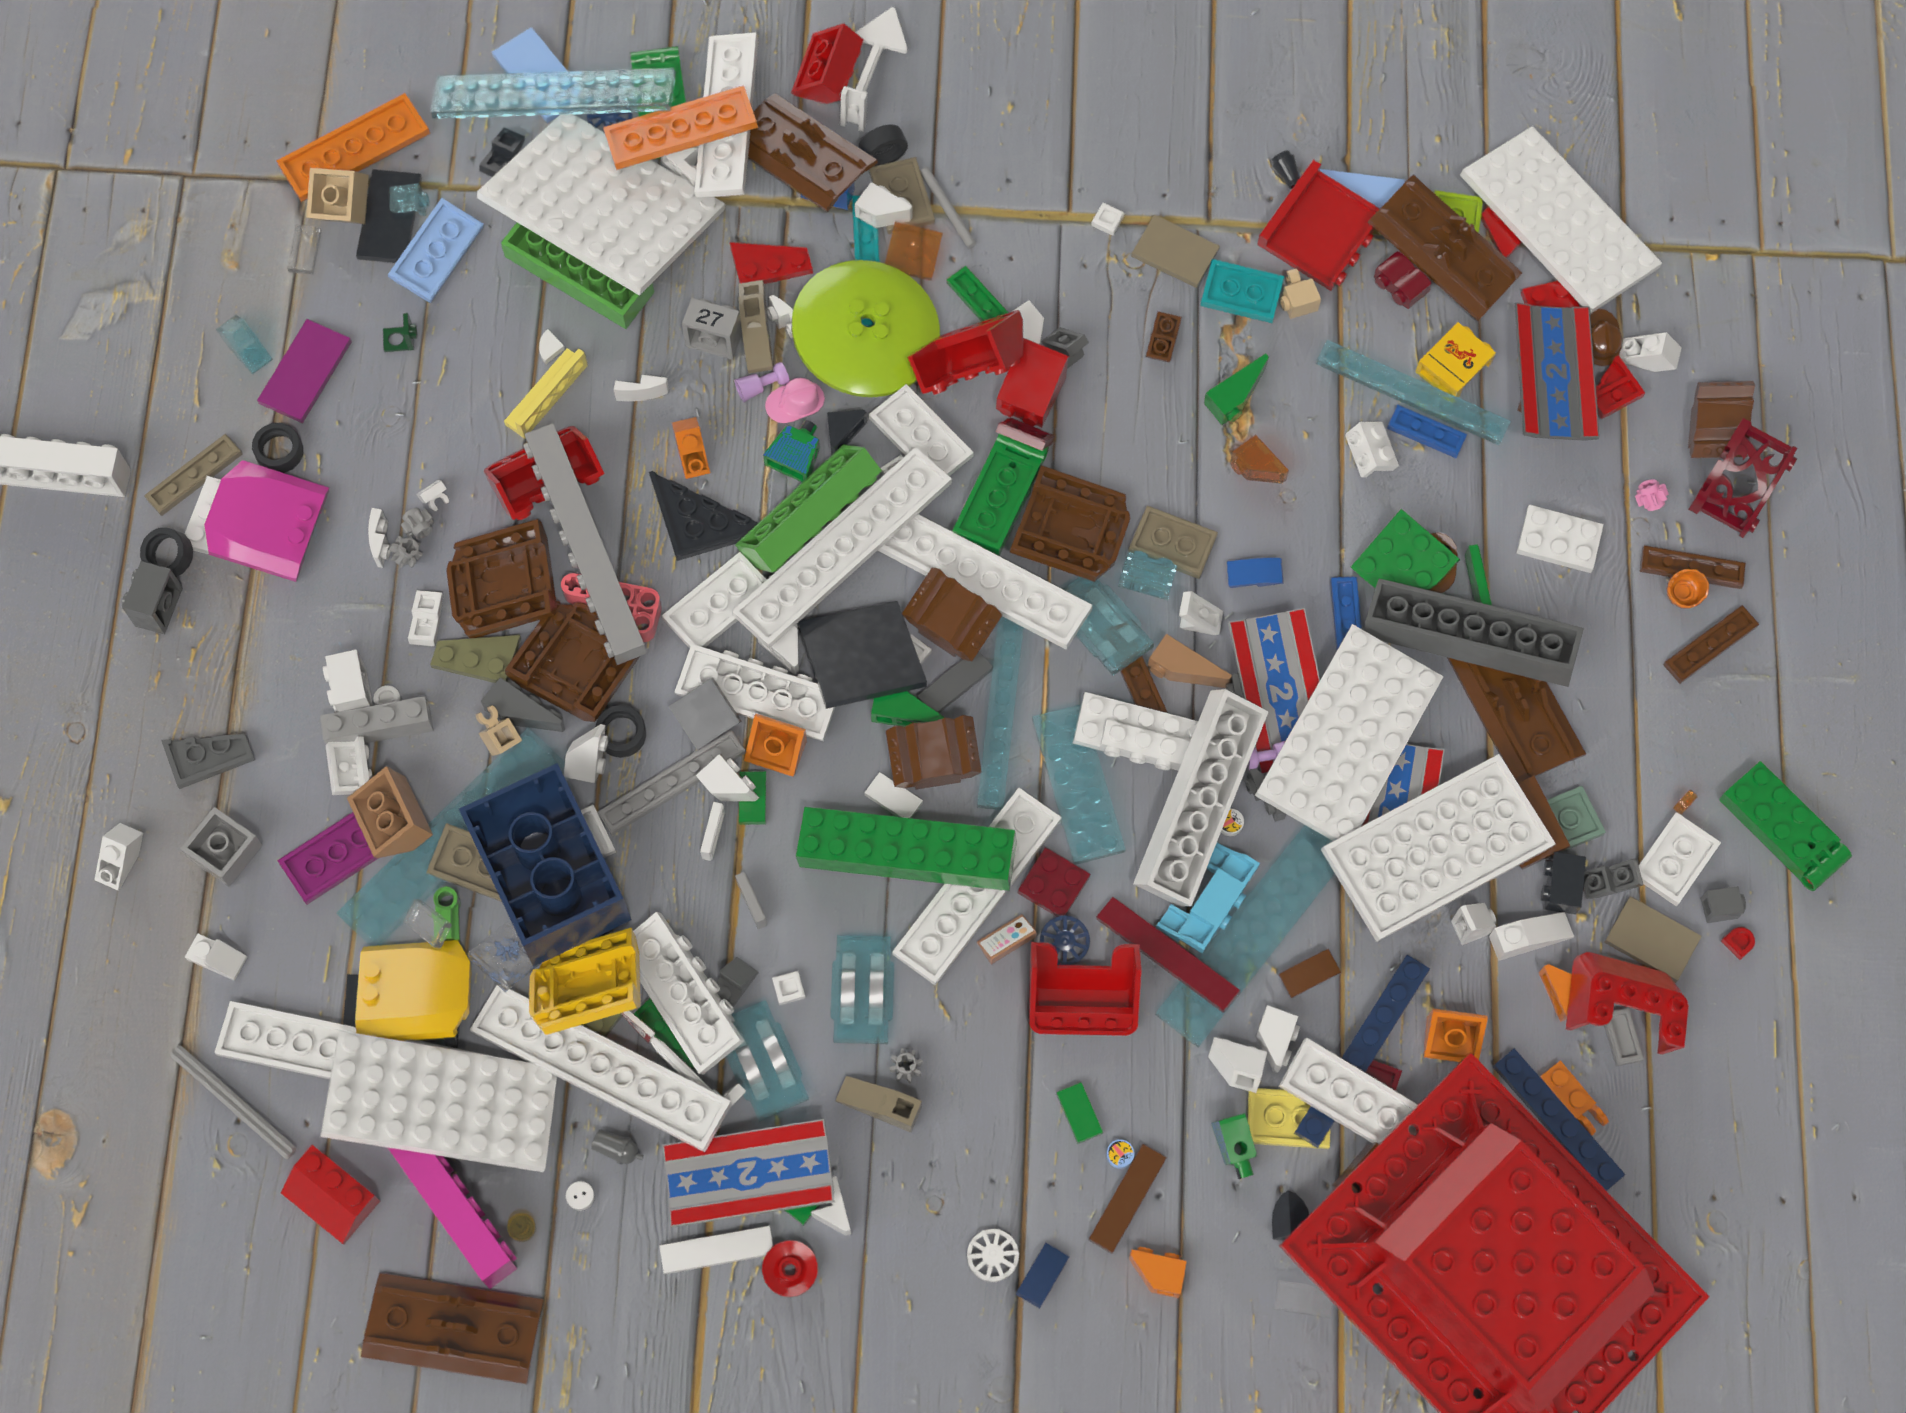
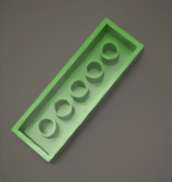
M518 222L501 242L505 258L624 329L628 328L654 294L653 283L639 296Z
M842 445L735 546L756 569L772 573L776 572L786 563V560L791 555H795L805 546L804 543L808 539L818 535L823 530V525L837 518L841 513L840 510L846 504L854 502L859 496L858 493L864 487L872 485L877 480L876 476L882 470L865 447Z

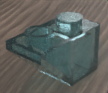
M235 315L216 329L229 349L252 374L273 360L243 318Z

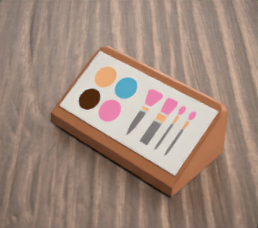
M1021 914L977 941V944L992 965L1034 939L1037 932Z

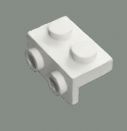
M1359 422L1346 433L1347 442L1362 478L1368 477L1374 471H1393L1399 466L1382 422Z
M357 736L355 741L328 742L326 744L332 795H351L372 778V771L367 766L369 748L368 745L364 744L363 736Z

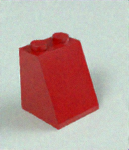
M1023 338V356L1019 358L1021 362L1009 367L1010 370L1007 372L997 397L996 409L1005 416H1014L1026 424L1042 428L1066 380L1068 356Z

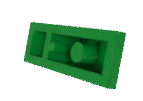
M1266 353L1206 392L1204 404L1221 425L1228 421L1234 422L1242 415L1244 407L1267 367L1269 356Z
M907 691L874 698L871 711V722L903 727L913 722L925 723L945 718Z

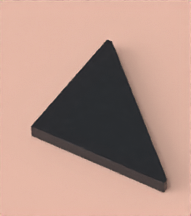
M654 471L649 472L677 561L734 545L758 524L752 518L736 510L728 509L713 499L699 495L671 479L663 478Z

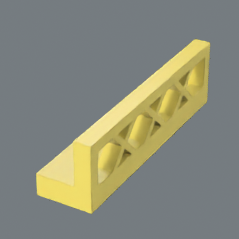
M567 348L504 420L505 425L525 439V433L531 432L588 366L585 353L579 348L575 353Z

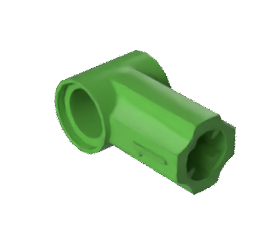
M441 887L435 892L433 897L435 904L436 941H460V898L454 889ZM452 896L454 900L450 906L444 907L440 904L442 898Z

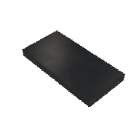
M372 169L366 202L365 224L361 226L356 252L357 260L396 263L411 241L422 182L421 174Z

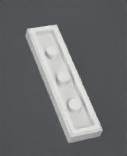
M770 1226L660 1245L663 1273L665 1275L765 1257L767 1252L773 1247Z

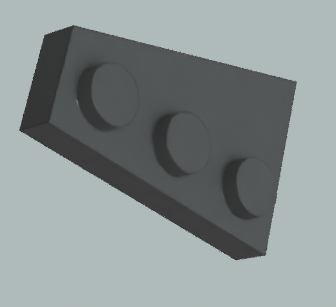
M245 734L213 736L212 738L196 739L194 737L172 741L171 739L161 740L179 789L255 761Z

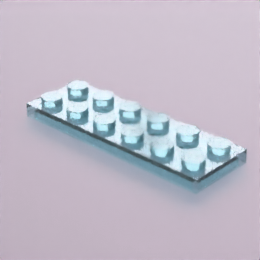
M1081 705L1032 716L1060 817H1062V826L1073 864L1075 865L1125 853L1126 850L1096 749L1073 744Z

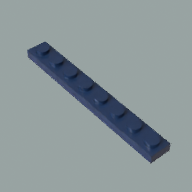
M1406 955L1341 1059L1366 1073L1430 970L1429 967ZM1311 1106L1294 1134L1318 1149L1335 1120Z

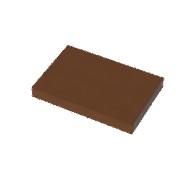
M1535 776L1519 782L1518 785L1556 844L1552 848L1520 864L1522 870L1551 857L1554 852H1561L1570 848V844Z

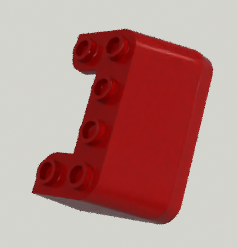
M1020 310L943 334L909 355L908 360L922 394L931 391L933 395L946 391L948 386L959 382V378L964 377L965 381L979 376L978 372L985 371L986 374L994 372L995 375H1000L1009 371V367L1020 363L1019 358L1023 356V318Z
M574 426L557 431L577 481L580 484L585 483L587 486L600 480L599 477L605 473L588 438ZM524 448L489 465L483 471L505 512L512 520L527 518L531 515V510L534 508L533 502L541 503L545 501L541 491L544 483L542 479L537 481L532 466L536 465L533 457L528 459Z
M1031 942L1029 1024L1034 1032L1038 1034L1127 1036L1137 1030L1142 971L1139 944H1122L1117 946L1112 952L1111 966L1057 965L1058 952L1055 946L1045 942Z
M1585 952L1574 959L1566 1030L1571 1031L1588 1024L1604 1026L1612 1020L1614 1004L1660 1016L1657 1054L1663 1055L1685 1048L1689 1005L1686 997L1670 975L1662 971L1592 952Z

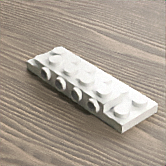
M691 644L674 692L676 695L683 697L713 677L737 714L754 719L755 714H759L806 729L807 737L824 742L835 707L825 708L818 684L812 682L813 679L803 674H798L795 677L788 675V671L781 667L773 666L772 669L763 667L764 663L756 659L749 658L748 661L738 659L739 655L731 651L724 650V653H719Z
M1085 692L1073 744L1104 751V754L1110 757L1130 758V761L1138 764L1151 763L1161 770L1174 769L1179 771L1198 721Z
M655 912L633 931L639 948L640 983L697 1072L704 1075L742 1044L744 1039L733 1024L735 1020L731 1015L734 1012L732 1005L726 999L721 1000L717 994L720 991V987L712 978L708 979L703 971L706 969V966L699 957H693L689 951L692 948L690 941L683 935H676L662 913Z

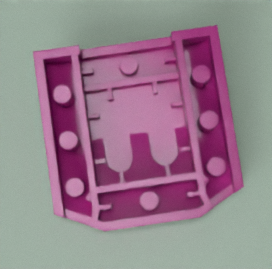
M242 460L221 479L204 526L208 554L297 582L305 560L306 550L318 517L322 513L329 487Z

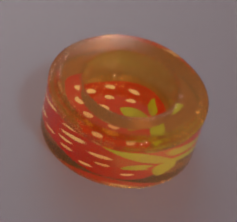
M1690 789L1673 809L1682 815L1698 798V795Z

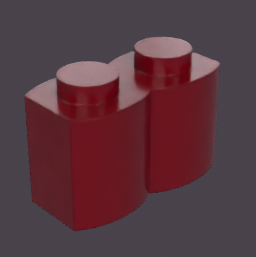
M1396 251L1375 269L1374 278L1376 284L1381 289H1386L1392 293L1393 300L1399 306L1403 305L1409 309L1430 292L1432 283L1428 277L1414 267L1410 260L1399 251Z

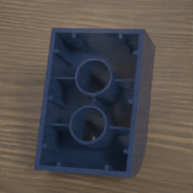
M558 763L459 808L533 967L632 920L624 898Z

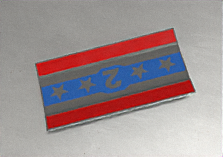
M1516 302L1515 319L1523 435L1546 439L1598 440L1600 436L1589 306L1561 308L1531 306L1530 304Z

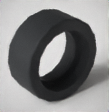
M889 124L868 132L861 139L859 148L877 159L878 163L873 166L875 167L899 160L906 153L908 143L901 128L897 125Z
M270 423L263 426L252 440V451L260 466L286 473L293 470L303 457L302 442L297 432L290 425ZM284 436L291 440L293 444L292 449L286 457L279 460H271L264 456L263 448L270 439Z
M168 527L157 528L151 531L142 542L140 547L141 561L158 565L156 550L159 544L167 538H172L177 543L178 552L174 562L165 568L171 569L175 577H177L189 568L193 559L191 541L185 534Z
M625 705L612 706L602 712L597 719L595 727L600 724L607 727L616 718H627L633 721L636 726L634 739L624 745H615L608 741L605 751L610 756L618 758L629 757L637 753L644 745L647 736L645 723L640 713L634 708Z

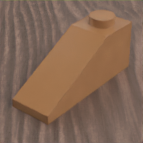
M1168 634L1164 636L1148 662V667L1155 676L1159 678L1164 677L1169 681L1226 688V683H1230L1232 677L1231 674Z

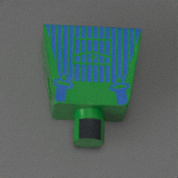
M804 420L800 429L787 425L763 454L764 465L800 482L805 481L812 474L820 450L819 439L813 436L817 426L809 420Z
M1239 1114L1211 1123L1225 1165L1234 1164L1238 1179L1254 1175L1249 1159L1257 1157L1246 1114ZM1236 1143L1241 1147L1239 1155L1234 1151Z

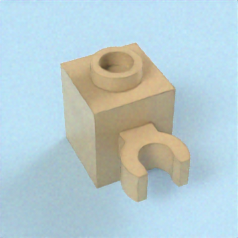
M1297 269L1287 271L1288 277L1285 279L1288 286L1284 287L1283 295L1280 297L1283 311H1287L1290 319L1318 311L1321 298L1313 279L1301 282Z
M491 705L487 707L490 712L489 719H485L481 712L476 714V719L480 724L487 727V729L478 734L491 755L494 756L505 752L521 742L522 739L509 718L498 721V711Z

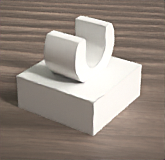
M436 480L416 494L422 503L428 502L429 507L433 511L438 510L434 503L436 498L440 497L445 504L449 502L448 497L442 493L447 488L441 480Z

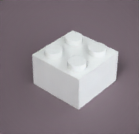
M357 649L325 656L327 666H323V673L331 689L327 691L330 705L334 708V712L373 706L367 670Z

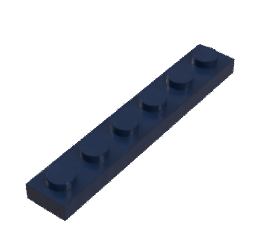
M1515 1048L1494 1064V1070L1551 1135L1606 1191L1626 1175Z

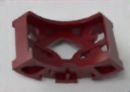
M1742 418L1719 458L1723 459V461L1718 459L1688 509L1695 514L1701 511L1740 532L1739 536L1741 538H1744L1748 531L1754 532L1760 522L1757 516L1784 471L1790 472L1798 459L1794 457L1798 449L1797 447H1791L1752 426V422L1745 418ZM1745 434L1761 442L1762 445L1758 449H1756L1754 444L1745 436ZM1767 447H1770L1783 454V458L1779 464L1774 466L1770 464V459L1775 454H1769L1763 460L1760 454ZM1736 455H1741L1743 460L1747 455L1749 456V459L1743 464L1739 465L1734 461ZM1753 463L1757 475L1758 490L1747 495L1732 497V482L1723 474V471L1739 472L1747 469ZM1766 474H1775L1770 485L1767 487ZM1718 485H1725L1727 487V497H1722L1725 491H1718ZM1760 499L1759 503L1753 511V508L1749 503H1752ZM1729 506H1735L1734 513L1728 511ZM1741 510L1745 511L1747 518L1739 517L1738 512Z

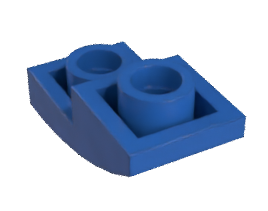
M1282 558L1227 561L1228 584L1230 588L1284 584Z

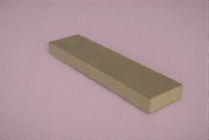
M224 434L150 490L144 497L163 516L205 483L207 476L214 477L239 458L242 452Z

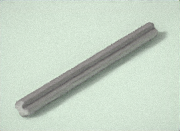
M182 1046L175 1048L171 1053V1057L285 1159H289L296 1152L297 1149L292 1143Z

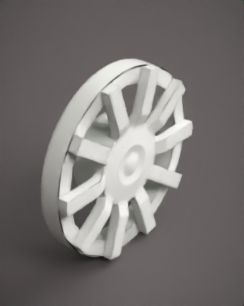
M987 1229L979 1232L973 1237L967 1249V1261L971 1271L984 1281H1002L1014 1272L1018 1264L1019 1250L1015 1240L1008 1233L999 1229ZM988 1234H995L993 1244L990 1243ZM999 1235H1001V1236H1003V1237H1005V1238L1007 1239V1240H1006L1004 1243H1002L1000 1246L997 1245V1244H998V1240H999ZM982 1236L987 1245L985 1247L976 1242ZM1009 1243L1012 1244L1014 1251H1003ZM973 1246L980 1249L982 1254H971ZM1015 1255L1013 1264L1005 1260L1004 1256ZM982 1258L983 1261L975 1267L972 1259ZM1001 1263L1010 1267L1009 1271L1004 1274L1000 1267ZM984 1265L988 1266L986 1276L978 1271ZM992 1267L997 1268L1000 1276L991 1277Z

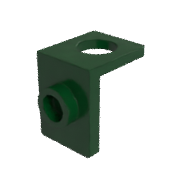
M403 313V327L383 329L384 352L414 350V339H417L416 324H412L408 313ZM393 334H401L403 341L399 345H392L389 343V338Z

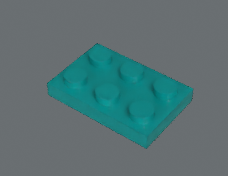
M1212 259L1200 306L1273 323L1284 276Z

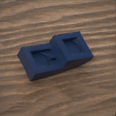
M1045 1243L1016 1295L1040 1309L1070 1256Z

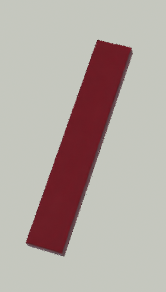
M1114 897L1110 899L1096 916L1099 922L1129 944H1139L1141 953L1224 1013L1240 994V989Z

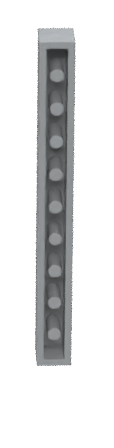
M554 423L525 433L527 443L523 444L528 459L533 457L536 465H533L532 469L537 481L542 479L544 483L541 491L545 501H551L553 509L549 511L554 523H560L562 531L558 533L563 546L569 545L571 553L567 555L572 568L578 567L581 575L576 577L581 590L587 589L589 597L585 598L591 613L596 611L598 620L594 622L600 635L605 634L608 642L604 643V647L608 657H614L618 665L647 654L639 630Z

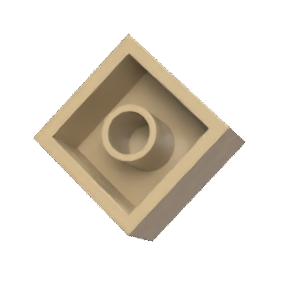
M310 168L306 218L320 221L365 224L369 175L355 171Z

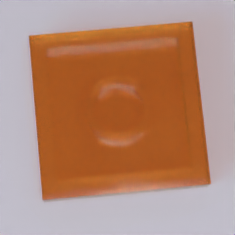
M895 222L885 264L895 267L909 276L932 281L943 233Z

